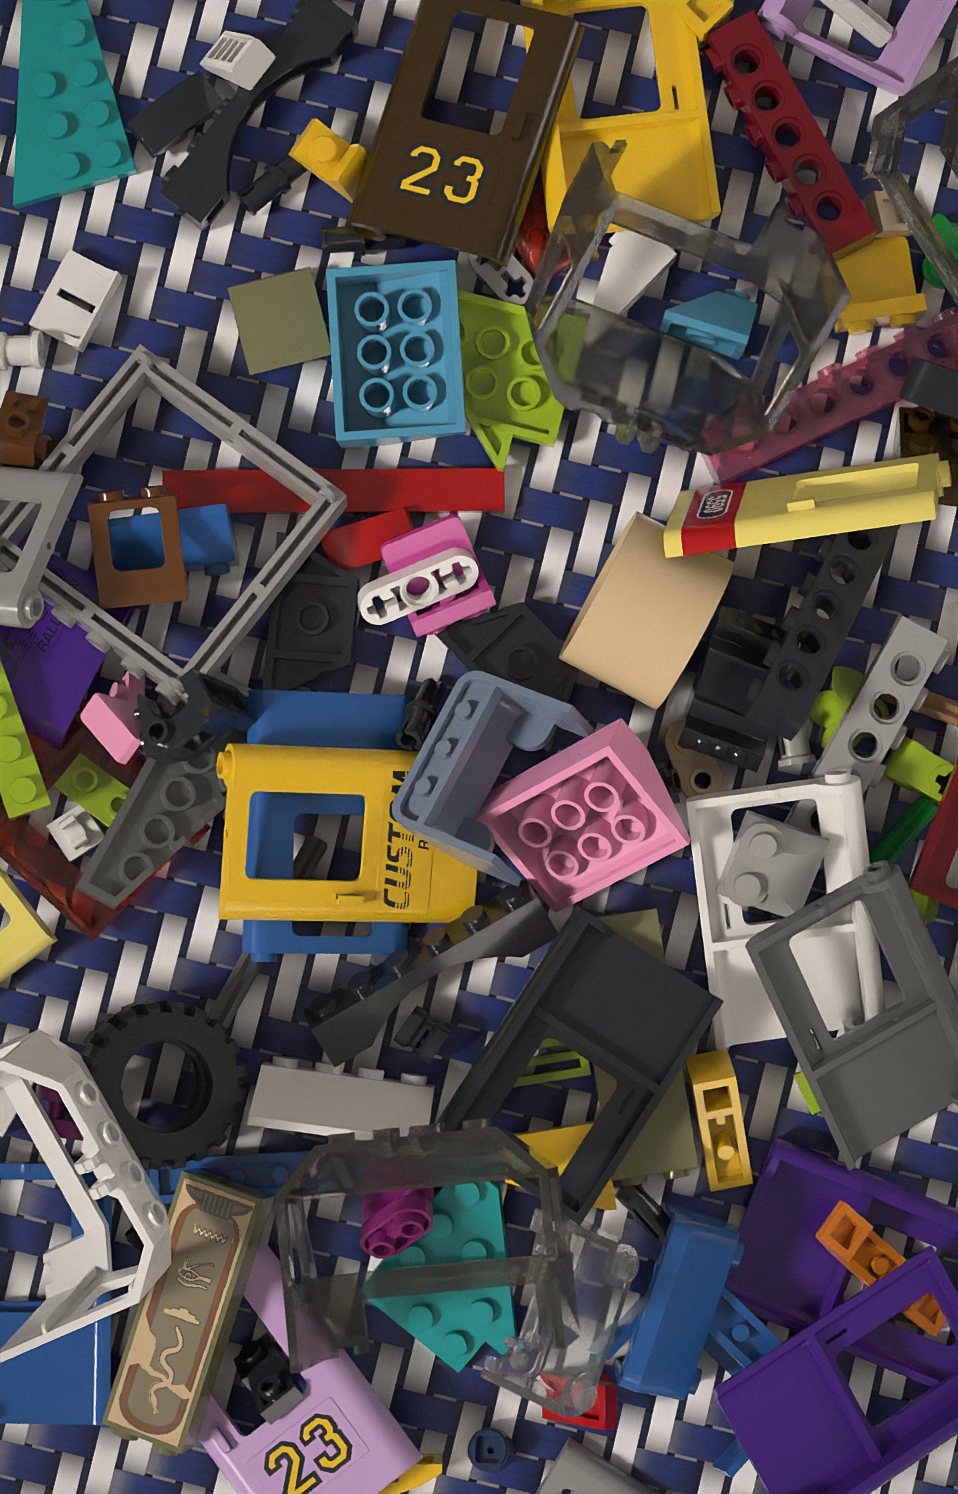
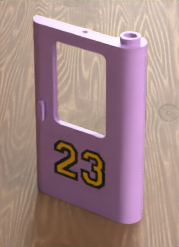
M268 1244L260 1248L258 1247L243 1295L305 1379L306 1389L303 1392L305 1398L272 1425L266 1421L250 1435H246L239 1430L212 1392L198 1439L237 1494H377L424 1457Z

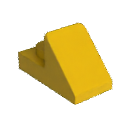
M317 118L312 119L289 152V155L352 203L368 153L360 144L350 145Z

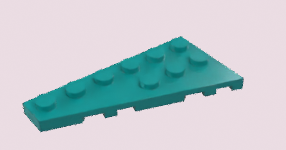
M22 0L13 206L15 209L137 174L87 0Z

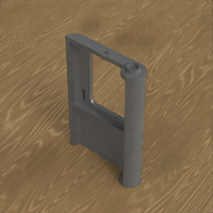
M886 860L868 865L863 870L864 874L757 933L745 945L848 1170L856 1167L855 1163L861 1156L952 1103L958 1106V998L900 866L895 863L889 864ZM860 901L901 990L902 997L892 1007L837 1038H831L789 943L794 935L847 905Z

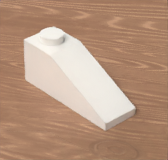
M650 228L615 232L610 238L609 243L612 247L609 250L581 340L580 349L585 354L674 263L677 253Z

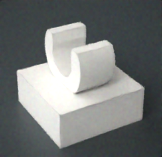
M79 805L47 825V828L69 862H73L99 845L105 835L94 816Z

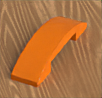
M841 1200L815 1235L821 1244L840 1263L867 1286L907 1261L872 1230L873 1226ZM932 1294L924 1295L900 1311L912 1322L935 1337L946 1322Z

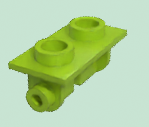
M81 753L54 784L56 789L108 827L130 790Z

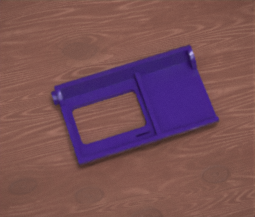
M932 1245L926 1247L713 1388V1394L768 1494H871L958 1434V1370L879 1424L871 1426L836 1362L837 1354L926 1294L933 1295L958 1341V1293Z

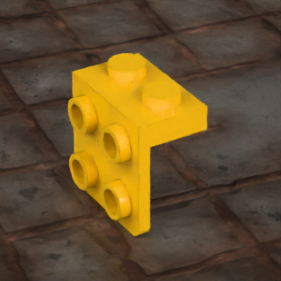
M903 236L873 240L869 245L829 266L824 261L835 333L848 331L851 336L873 332L874 327L890 324L892 329L906 328L916 325V320H920L927 311L925 293L916 294L907 239Z

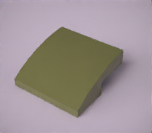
M310 266L228 287L250 375L331 355V346Z

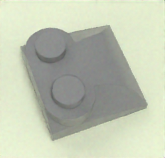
M747 810L716 887V892L729 898L739 906H753L787 917L804 907L830 841L827 838Z

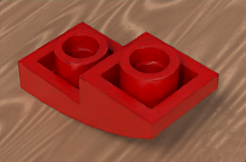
M405 506L329 530L321 542L327 560L346 571L384 559L380 551L381 545L388 540L414 530L408 508Z

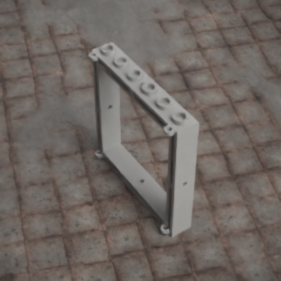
M140 344L38 470L76 474L145 387L148 386L311 505V508L183 669L45 568L37 588L42 598L54 607L51 613L59 621L70 628L76 623L88 632L85 638L98 650L106 654L111 649L123 658L120 664L133 676L141 679L146 675L158 684L155 690L164 699L173 705H176L179 700L186 705L189 696L179 678L191 668L211 677L215 676L347 508V495ZM12 501L0 515V572H10L16 567L22 550L17 545L33 527L42 504Z

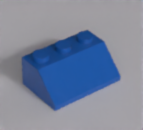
M226 504L179 510L186 577H188L187 572L204 570L205 576L225 575L230 573V566L239 565L233 514ZM159 512L108 519L112 558L116 569L124 571L160 567L165 563Z

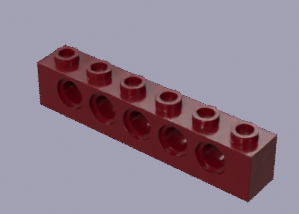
M754 10L708 33L706 50L703 52L706 63L714 75L720 73L727 85L724 87V93L734 111L741 110L747 121L744 124V129L750 142L754 147L760 145L765 153L767 160L764 163L770 178L775 184L781 182L788 194L785 197V202L790 214L796 221L801 219L809 233L805 237L812 253L816 257L822 255L827 266L872 243L877 232L875 225ZM741 61H749L756 66L757 70L750 74H744L739 72L735 65ZM761 97H769L776 102L777 107L773 110H762L756 105L755 101ZM782 133H788L793 135L798 143L792 147H784L777 142L776 137ZM801 170H811L817 175L818 181L813 184L802 183L797 178L796 173ZM823 206H830L838 212L839 217L833 221L823 220L819 217L817 209Z

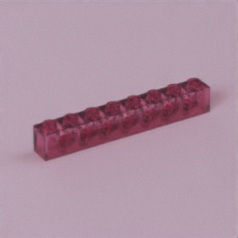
M952 307L931 318L934 324L919 331L917 325H914L893 336L895 343L880 349L878 343L859 351L855 354L857 361L842 367L840 362H836L819 370L816 373L819 379L803 386L801 380H798L778 390L780 397L765 404L763 399L760 398L739 409L741 416L726 422L724 417H720L701 427L703 434L697 437L695 444L715 485L727 484L902 401L903 399L899 398L898 394L905 376L899 377L891 373L888 367V361L891 358L903 359L909 368L913 356H917L958 371V312L956 308ZM937 339L943 342L947 349L946 357H933L927 350V341ZM853 376L866 378L870 384V393L858 395L853 392L849 384L850 378ZM815 394L826 395L832 403L831 412L819 413L815 411L811 405V396ZM777 412L789 414L794 422L793 429L788 432L777 430L772 423V415ZM739 430L749 431L755 438V447L750 450L739 449L733 441V434Z

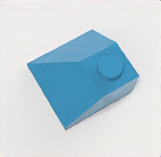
M726 289L725 293L715 291L667 309L658 335L739 360L747 345L758 304L749 301L750 296L738 290Z

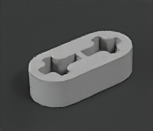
M468 253L471 270L497 300L524 307L528 306L534 295V280L512 254L508 266L498 265L501 269L496 272L487 262L482 266L479 265L477 262L480 256ZM505 274L515 284L521 280L525 283L523 286L524 296L522 298H519L516 294L511 297L505 295L508 291V285L502 278Z

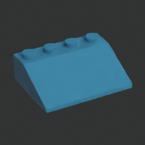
M456 260L326 269L336 441L342 449L385 446L465 434L466 419Z

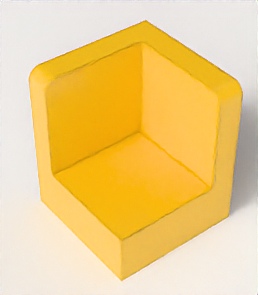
M677 0L673 4L672 11L696 33L698 49L700 50L707 43L708 33L729 21L734 4L730 0Z

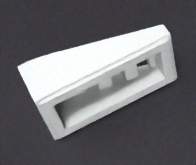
M225 30L199 64L204 69L250 91L275 60L276 56L259 39L250 35Z

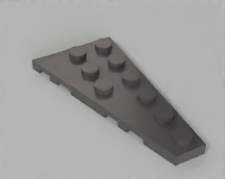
M220 671L215 674L214 678L237 687L246 704L248 703V690L252 689ZM179 701L171 717L180 713L186 705ZM232 727L192 760L168 765L148 757L75 888L112 909L116 908L226 807L227 787L224 780L217 776V757L220 752H225L226 746L230 743L247 744V729L243 732Z

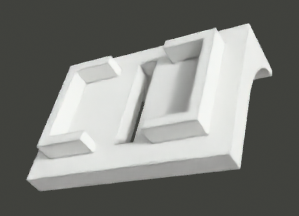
M68 249L29 325L83 353L119 286L122 276L119 272L105 268ZM61 289L95 306L93 313L59 297Z

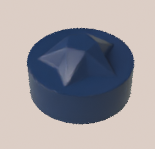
M489 1427L478 1430L471 1437L468 1445V1456L473 1466L480 1471L497 1473L504 1470L512 1461L514 1454L511 1438L504 1431Z

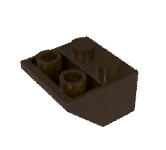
M899 407L892 460L934 453L939 454L940 461L948 460L951 486L944 487V496L938 498V504L958 507V419L924 407Z

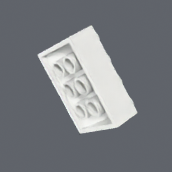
M273 1056L272 1063L264 1062L261 1065L247 1125L426 1149L435 1085L426 1084L427 1076L401 1073V1080L383 1078L384 1070L364 1067L358 1068V1074L341 1072V1065L334 1067L329 1062H316L315 1069L298 1066L299 1059L284 1056Z

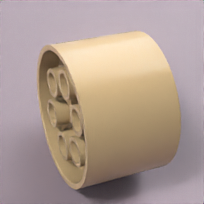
M636 511L621 534L587 596L561 649L559 659L651 708L657 709L675 685L703 636L733 572L734 562L715 552L666 558L664 551V530L666 526Z

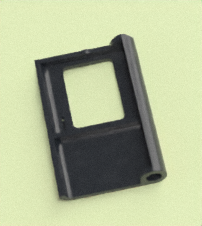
M576 906L432 1127L439 1133L435 1141L455 1154H458L461 1148L470 1152L578 1225H581L724 1001L619 935L598 918ZM546 1038L558 1040L613 1076L617 1081L616 1090L555 1182L544 1180L490 1144L484 1137L485 1130Z

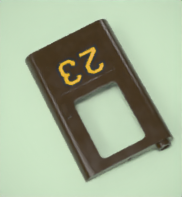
M420 0L345 227L350 232L369 240L383 241L388 233L485 257L495 261L500 266L507 267L585 31L583 25L561 14L499 0ZM459 13H467L524 26L534 31L503 128L496 135L443 124L422 117L453 20Z

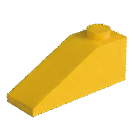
M727 1049L689 1056L685 1063L710 1191L714 1192L753 1184L737 1080Z

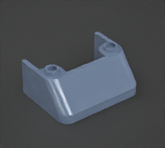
M470 671L461 676L456 682L392 804L393 817L406 830L463 864L518 887L521 878L498 856L492 853L495 845L492 831L475 819L513 746L526 751L539 750L550 742L557 727L583 737H587L596 731L573 705L483 671Z

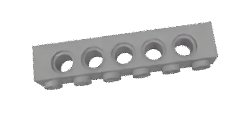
M899 614L808 779L825 777L824 773L826 771L845 768L850 769L854 775L861 778L862 796L868 785L875 788L887 767L881 763L889 748L896 750L907 732L908 728L902 724L909 711L917 712L929 692V689L923 687L931 672L939 674L946 663L950 651L946 650L945 647L949 640ZM902 656H913L918 664L916 674L907 680L899 679L895 673L897 660ZM882 694L893 695L897 702L895 712L889 717H879L873 709L874 701ZM862 732L872 733L876 739L874 750L867 755L856 754L852 748L853 739ZM813 799L796 800L784 823L820 836L819 830L810 825L811 815L817 810L816 801ZM823 859L819 867L821 870L823 868Z

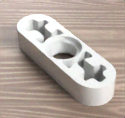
M460 547L447 549L365 584L360 589L357 597L359 609L367 622L375 625L386 624L469 589L478 578V566L468 550ZM455 562H460L463 567L464 574L458 577L452 572V564ZM436 569L443 581V584L439 586L432 572ZM415 577H425L429 580L428 589L421 595H411L406 591L408 582ZM396 586L403 599L399 603L392 589ZM379 595L384 600V608L376 610L371 599L374 596Z

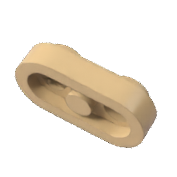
M683 720L672 724L665 733L664 747L672 768H675L679 774L683 794L689 799L697 795L721 792L724 778L717 759L677 745ZM698 773H706L709 776L710 784L706 789H700L695 785L694 779Z

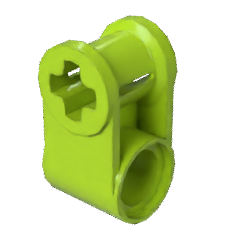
M904 736L899 747L896 750L892 749L884 763L887 767L883 777L907 790L914 791L928 798L934 803L940 804L943 793H939L940 785L935 782L936 778L947 775L951 776L954 765L935 755L922 744Z

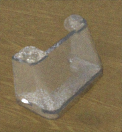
M536 1208L529 1229L540 1234L542 1244H537L534 1252L544 1256L545 1259L519 1337L506 1336L504 1345L509 1346V1349L500 1358L487 1356L480 1377L561 1416L577 1417L590 1410L596 1401L598 1382L631 1281L637 1275L639 1260L635 1247L592 1223L584 1220L581 1225H578L560 1212Z

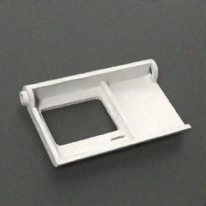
M832 769L824 773L825 777L707 793L690 797L686 800L709 992L724 1001L713 1018L717 1050L726 1049L736 1044L787 1037L745 948L746 942L751 937L782 919L747 923L743 920L742 906L733 903L729 898L716 892V887L734 844L731 814L738 808L802 799L815 800L820 836L830 841L823 857L826 894L864 874L863 870L870 865L861 778L851 775L850 769ZM860 901L847 905L790 939L791 951L828 1031L843 1029L846 1033L886 1010L879 943Z

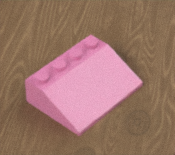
M622 718L490 790L476 817L478 822L483 823L492 831L498 846L555 913L689 845L691 840L648 750Z

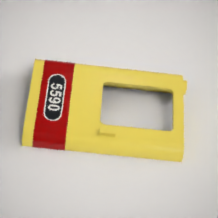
M934 453L680 491L664 530L665 557L686 556L937 519L938 498L944 496V487L951 486L948 460L940 461L939 454Z

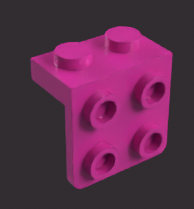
M450 514L388 540L380 548L389 573L454 547L468 550L478 566V578L469 589L407 614L416 637L424 634H437L443 631L448 624L462 618L480 616L488 607L496 604L464 525L456 514ZM460 562L452 564V572L456 577L464 574ZM438 570L432 571L438 586L442 585L443 581ZM415 577L408 582L406 591L411 595H421L428 589L429 580L425 577ZM396 586V589H397L398 594H399V596H400V598H401V601H403V599H402V597H401V595H400V593H399L398 587Z

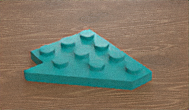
M466 1157L436 1193L431 1202L433 1206V1226L431 1230L398 1254L382 1259L358 1289L359 1293L458 1373L484 1342H487L513 1364L518 1361L520 1356L501 1187L498 1182Z

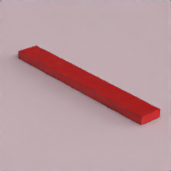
M496 468L312 469L347 495V508L342 514L385 513L407 506L409 513H505L504 472L497 471ZM162 470V485H167L168 492L179 491L178 510L226 504L232 514H306L311 508V505L263 470Z

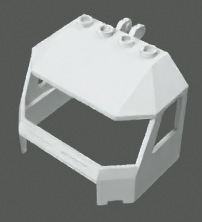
M40 1029L0 1044V1086L4 1088L83 1228L84 1234L48 1249L43 1254V1263L51 1266L52 1283L45 1285L46 1300L0 1349V1363L139 1303L171 1265V1231L166 1207L80 1054ZM28 1080L56 1090L61 1096L84 1137L81 1147L84 1155L76 1163L73 1162ZM93 1171L98 1180L89 1189L81 1174ZM106 1195L118 1198L144 1244L139 1265L113 1271L109 1224L95 1200L101 1199ZM129 1285L128 1293L88 1310L103 1293Z

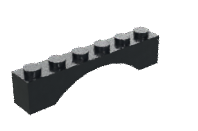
M300 0L296 4L290 15L291 23L283 33L280 31L275 32L266 44V47L276 56L269 68L252 90L249 91L240 86V89L231 100L225 98L218 105L212 116V119L215 120L206 133L200 131L194 136L186 150L189 155L179 167L173 165L164 175L160 186L163 187L160 191L163 201L204 233L230 201V175L234 153L242 132L254 113L272 94L290 81L312 71L334 66L358 35L357 20L331 0Z
M525 878L520 881L518 887L513 884L507 885L498 895L488 901L465 910L459 918L443 927L430 930L423 939L406 949H400L391 953L385 961L370 970L355 974L346 984L334 991L319 995L310 1005L302 1010L310 1030L333 1066L337 1067L371 1047L380 1028L393 1009L413 989L430 977L455 965L476 959L501 956L523 958L554 940L558 932Z

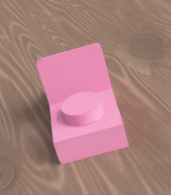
M128 671L119 683H113L108 695L95 693L80 714L82 722L118 763L125 765L141 744L139 739L141 722L140 719L135 717L134 710L138 708L137 695L140 693L145 695V675L138 679Z

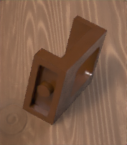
M167 485L141 488L142 495L124 496L123 489L97 492L98 499L91 500L87 504L101 609L188 600L190 586L189 577H186L178 510L179 491L168 492ZM156 508L160 514L165 563L160 567L124 571L116 569L112 558L108 525L109 513L116 510Z

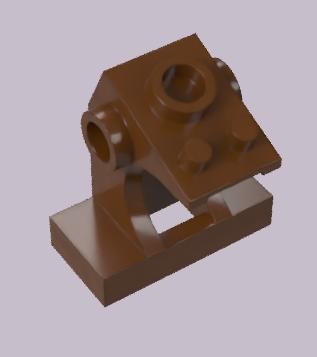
M6 390L0 408V466L38 470L60 443L59 441L51 440L50 435L43 434L49 398Z

